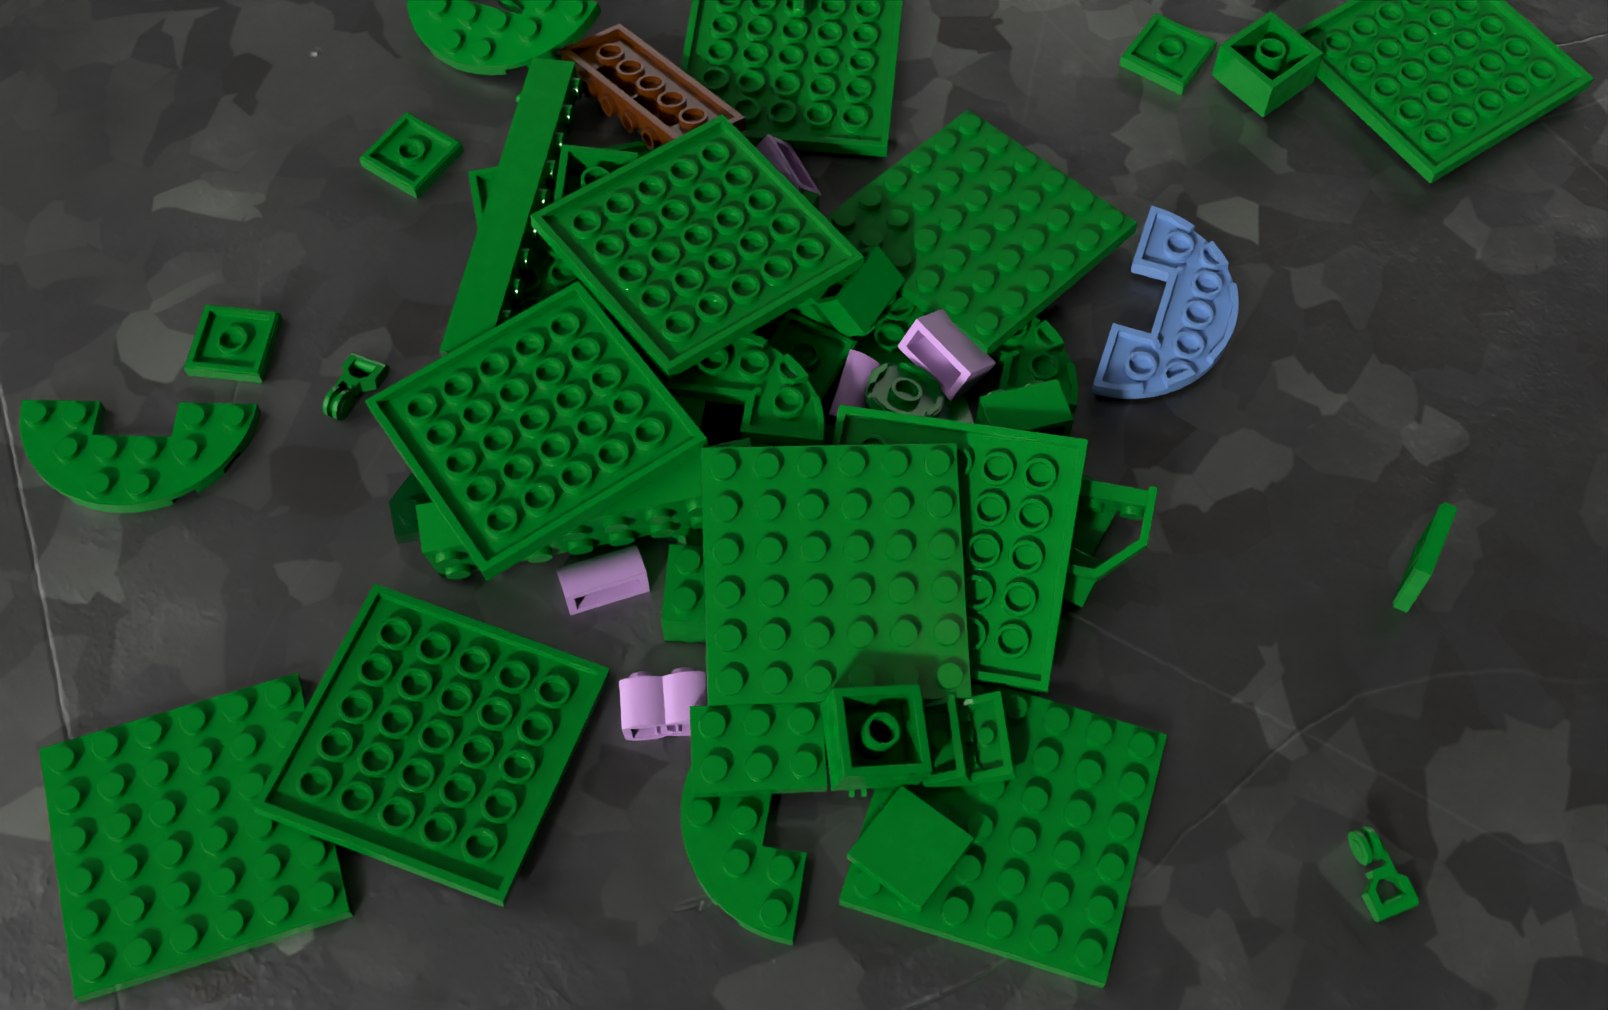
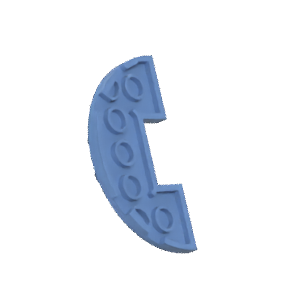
M1151 205L1130 271L1167 282L1152 331L1147 333L1119 324H1112L1092 385L1091 394L1120 399H1139L1164 395L1179 390L1207 373L1221 358L1229 345L1239 312L1238 287L1236 283H1233L1229 273V263L1213 241L1208 243L1194 231L1195 225L1174 213Z

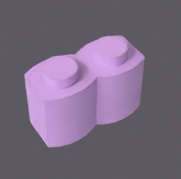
M679 667L674 669L672 674L655 676L654 673L649 671H639L630 674L629 678L619 681L621 725L625 740L639 741L666 736H691L690 706H707L706 672L697 671L693 667Z

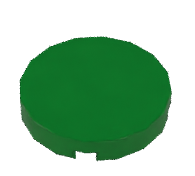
M900 362L899 366L889 367L890 363H885L872 370L864 389L865 402L870 409L932 418L939 417L945 397L939 390L941 385L937 379L925 369L911 363Z

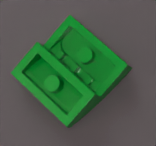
M1001 690L975 695L971 699L958 700L955 694L952 693L945 695L943 699L922 700L932 772L922 781L924 787L970 786L1017 779L1005 699Z

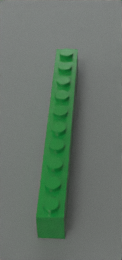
M532 58L439 350L441 357L515 316V303L522 300L524 293L525 271H530L533 263L532 246L534 241H539L540 239L539 233L531 226L530 215L550 205L549 189L551 182L556 183L558 158L561 154L562 144L567 145V128L573 127L575 121V101L580 100L583 94V79L577 76L575 62Z

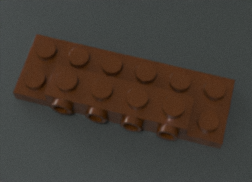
M620 23L561 49L562 61L575 62L577 73L583 79V94L589 101L597 99L607 116L617 115L621 118L625 130L628 133L637 131L642 136L646 147L650 150L659 148L722 114L740 132L746 130L745 117Z

